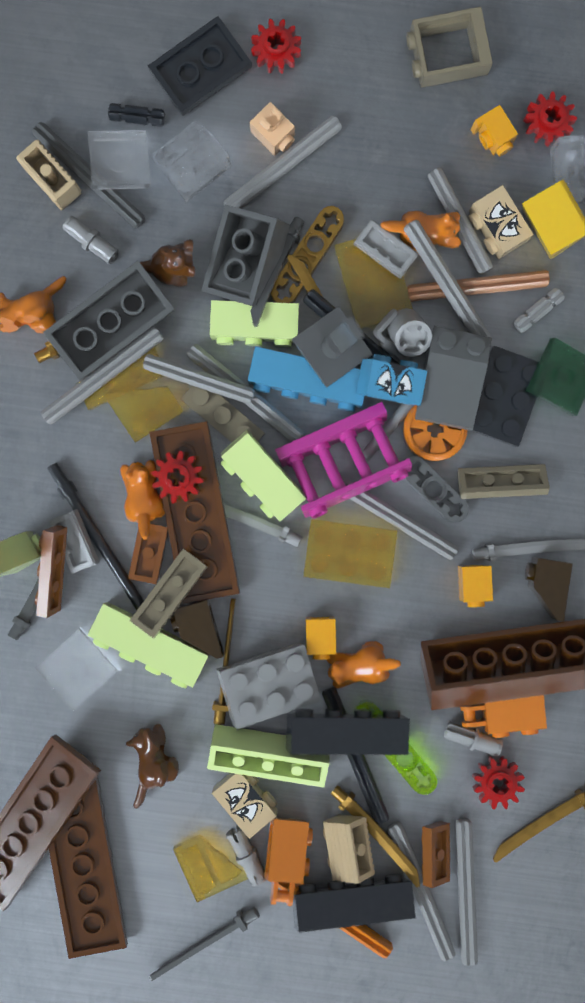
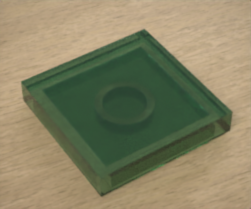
M550 338L526 391L571 416H577L585 399V355L557 338Z

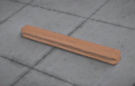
M547 270L459 279L456 281L464 294L468 296L547 287L550 283V276ZM437 282L408 285L406 289L407 299L410 302L446 298Z

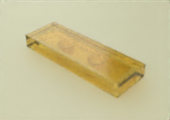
M152 348L86 398L84 402L88 410L95 409L163 377V375L143 368V362L147 354L160 357L156 348Z

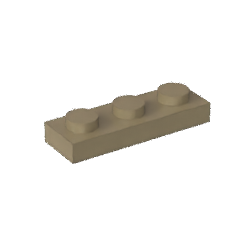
M191 386L181 398L186 405L205 421H208L212 427L231 443L246 430L258 442L265 435V432L219 394Z
M545 464L458 468L457 477L461 499L548 495L550 487Z
M182 549L129 621L155 639L208 567Z

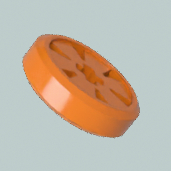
M414 405L407 413L403 422V438L410 451L427 461H442L455 455L466 440L467 430L439 424L438 427H442V433L432 437L431 432L427 431V427L432 426L433 423L416 420L417 406Z

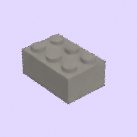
M301 643L285 646L216 669L232 725L236 729L321 702L305 645Z

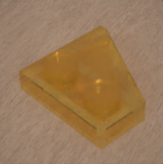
M168 386L104 394L105 399L135 443L150 434L149 432L156 430L184 412Z

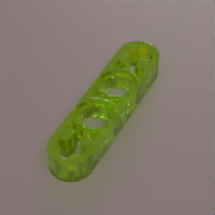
M362 700L354 708V710L364 707L367 710L373 708L372 714L383 715L382 710L370 700ZM410 743L409 752L412 753L413 759L407 766L397 763V755H385L418 794L428 795L436 789V775ZM419 762L422 765L417 767L418 771L424 777L428 774L430 775L428 778L430 784L428 786L424 784L417 785L419 780L412 770L416 768Z

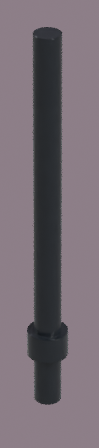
M57 463L52 464L47 470L59 487L57 489L62 499L68 501L73 510L78 509L88 535L137 611L144 602L143 598L131 579H128L126 571L76 494L78 490L73 482L67 480Z

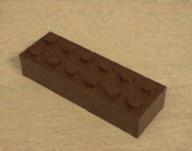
M585 619L420 641L421 665L431 710L585 689Z

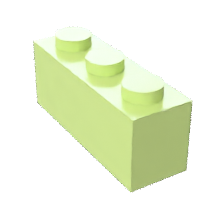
M211 300L210 337L212 340H216L218 345H234V341H245L247 346H263V342H274L275 347H292V343H294L292 339L298 335L299 303L267 302L259 325L254 327L251 316L252 306L236 301Z
M248 430L243 432L221 452V457L223 458V461L220 462L221 465L231 476L236 473L243 482L240 485L250 497L256 495L262 502L259 505L260 508L270 519L275 516L280 522L306 499L302 490Z

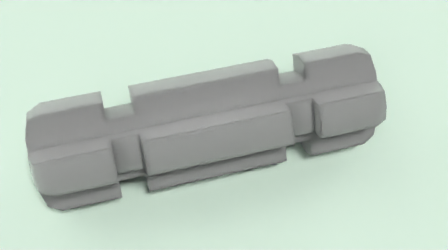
M557 287L552 289L545 295L546 297H542L524 312L525 315L521 314L513 321L515 328L520 333H524L532 326V323L535 324L554 309L553 306L556 307L565 299L560 289Z

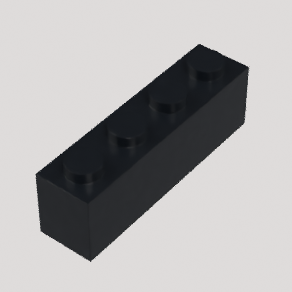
M300 708L296 709V713H287L286 750L290 754L409 755L410 719L400 715V710L387 709L383 710V715L372 714V710L355 709L354 714H343L341 709H325V714H313V709Z
M402 874L385 875V880L374 881V877H370L358 884L345 885V882L330 881L328 882V887L316 888V884H303L298 886L299 890L294 891V926L298 933L416 918L412 881L403 878Z

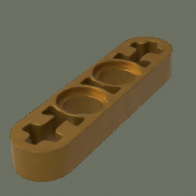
M327 206L320 211L292 256L307 265L311 276L343 227L344 215L335 206ZM333 214L336 216L337 225L331 224L326 234L331 235V237L327 238L321 232L326 224L324 217L330 218ZM313 237L320 238L324 244L323 248L318 252L310 251L307 247L309 239ZM289 261L279 274L271 291V296L275 303H294L304 288L299 277L292 273V265ZM288 275L292 281L300 284L297 287L293 283L289 288L291 297L285 296L281 300L279 299L277 289H284L286 287L288 279L284 277Z

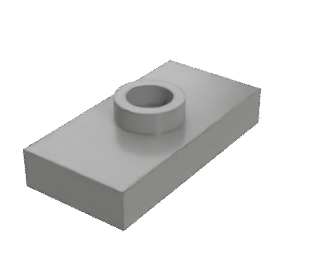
M373 219L370 220L354 242L357 248L399 279L403 277L419 255V253L392 233L381 228Z
M78 509L49 520L51 527L56 525L67 527L65 560L71 574L100 563Z

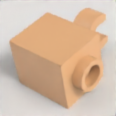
M271 102L250 121V132L274 156L280 150L282 152L288 150L295 141V126Z

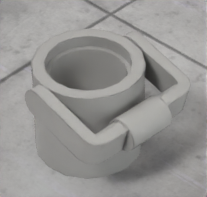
M408 308L398 311L396 309L390 310L373 330V335L380 341V347L391 357L394 356L400 361H408L411 357L422 354L428 349L432 340V332L418 312ZM386 327H387V334L389 335V337L391 338V340H390L388 337H385V336L382 334V332L385 330Z

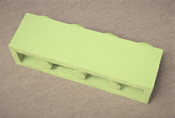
M110 602L102 605L87 635L94 639L93 643L106 650L111 647L120 651L119 656L132 663L138 660L146 664L145 669L159 676L161 673L172 677L171 682L181 688L186 689L187 686L194 687L209 654L164 629L154 639L129 621L134 614Z
M218 724L214 725L207 769L318 787L325 786L329 767V755L290 754L286 750V735L243 728L236 729L235 727Z

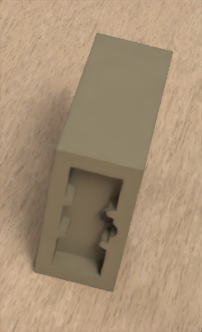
M482 7L412 20L410 32L406 33L408 50H413L415 60H412L413 76L415 79L419 78L420 88L488 75L493 64ZM467 28L474 63L428 72L421 37Z

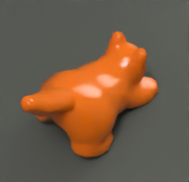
M408 211L402 215L401 221L389 220L383 221L380 224L381 228L389 232L400 233L401 241L416 252L417 250L404 231V227L413 220L420 222L433 245L453 249L461 244V240L455 236L460 231V214L458 212L427 215L421 211Z
M62 276L43 291L30 292L17 300H10L1 292L0 331L15 332L22 326L29 325L35 332L43 333L55 324L56 319L54 317L52 296L63 288L67 278Z
M148 460L145 466L141 462H134L130 466L123 464L120 467V473L127 492L124 503L125 515L129 521L138 523L140 535L144 540L149 537L150 521L161 518L165 514L162 498H160L156 488L152 487L156 482V477L152 476L151 472L157 471L156 464L152 460Z
M368 641L356 653L336 652V654H330V659H327V662L332 665L328 669V676L333 680L332 684L336 689L344 688L360 681L377 684L385 682L390 676L388 670L398 668L401 663L393 658L385 659L383 645L377 641Z

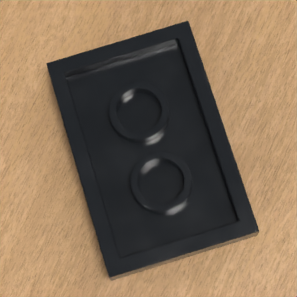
M216 16L150 63L148 69L179 113L184 116L250 69L252 62L220 17Z
M494 345L489 355L472 431L511 446L519 447L549 365Z

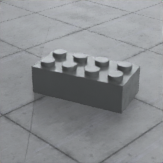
M137 261L45 330L43 334L81 381L151 327H154L174 312V308L139 261Z

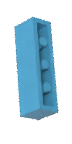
M255 346L248 376V384L253 385L255 391L270 393V389L282 391L281 396L290 399H298V396L301 395L310 397L309 402L326 406L327 401L338 404V409L355 412V408L361 409L364 400L363 395L356 394L360 369L353 368L326 388L305 357Z

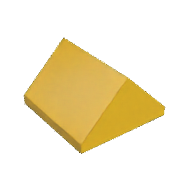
M564 179L522 203V209L550 259L555 258L585 237V217Z

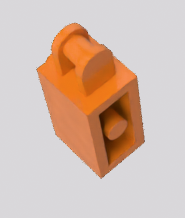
M544 695L460 706V710L464 712L462 727L483 726V729L495 738L510 736L509 732L521 731L522 735H534L539 733L538 729H547ZM476 710H482L481 719H476Z
M275 817L270 821L264 877L268 881H272L271 905H276V902H284L287 906H292L295 883L303 884L304 876L308 877L310 859L306 858L307 846L312 844L313 829L309 828V822L305 820ZM279 882L288 883L287 890L278 889Z

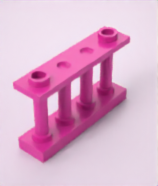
M382 402L275 449L282 467L288 465L293 468L308 501L307 504L300 506L305 518L309 516L312 518L320 517L328 512L327 508L390 480L393 483L401 481L408 477V472L412 471V463L409 458L399 462L382 427L384 422L387 421V411ZM365 430L372 431L388 464V468L372 474L356 440L357 434ZM338 442L346 444L362 478L348 486L345 485L329 451L331 446ZM314 453L319 455L335 490L321 498L318 497L303 464L304 458Z

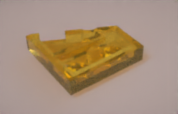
M201 834L175 845L173 848L196 902H200L248 880L244 869L238 868L228 860L229 857L222 851L212 847L211 843Z

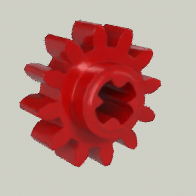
M269 19V28L266 29L263 25L259 24V35H252V44L255 46L251 48V54L253 57H258V67H262L265 63L267 64L269 74L272 73L274 67H278L279 72L283 74L285 64L294 68L295 61L293 57H301V49L299 48L301 36H295L296 27L294 25L288 29L285 28V19L279 22V26H275L274 21ZM276 44H279V45L277 46V49H273V48H272V47H275Z
M554 91L550 93L547 100L542 94H539L536 103L530 102L527 107L529 113L523 119V122L531 124L526 134L535 132L534 143H538L543 138L545 139L546 147H549L553 139L560 145L564 140V136L571 135L574 129L570 125H573L577 120L576 116L569 115L575 105H564L566 95H563L559 100H555L556 95ZM548 116L553 118L552 123L547 120Z
M179 451L177 459H175L171 452H167L166 458L168 461L166 463L163 460H156L157 465L161 469L160 471L151 472L152 476L159 477V481L155 482L152 487L163 488L160 498L171 494V502L176 503L178 496L181 495L183 501L187 502L190 499L189 491L196 495L200 493L195 484L203 483L205 480L197 477V472L202 471L203 466L194 467L192 465L196 460L195 456L184 460V451ZM177 469H180V474L185 476V480L180 481L179 485H176L175 479L171 478V474L176 473Z
M489 756L488 766L480 762L478 763L482 771L481 774H472V777L479 782L473 785L472 788L474 792L481 793L479 800L482 804L490 799L489 804L492 809L497 807L498 802L505 809H508L507 800L511 799L513 802L518 803L519 800L515 792L525 791L522 785L517 783L525 777L522 773L516 772L518 765L515 762H511L507 766V759L504 756L500 757L499 763H496L493 757ZM496 778L503 781L500 787L493 783Z

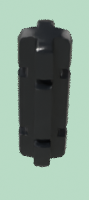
M109 104L108 117L111 121L121 122L123 119L125 123L141 125L152 123V126L157 127L164 125L165 112L163 109L152 108L151 111L149 107L133 105L121 107V104Z

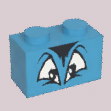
M374 354L373 359H362L356 394L407 405L421 406L427 370L417 369L418 363L401 360L400 365L390 363L391 357Z

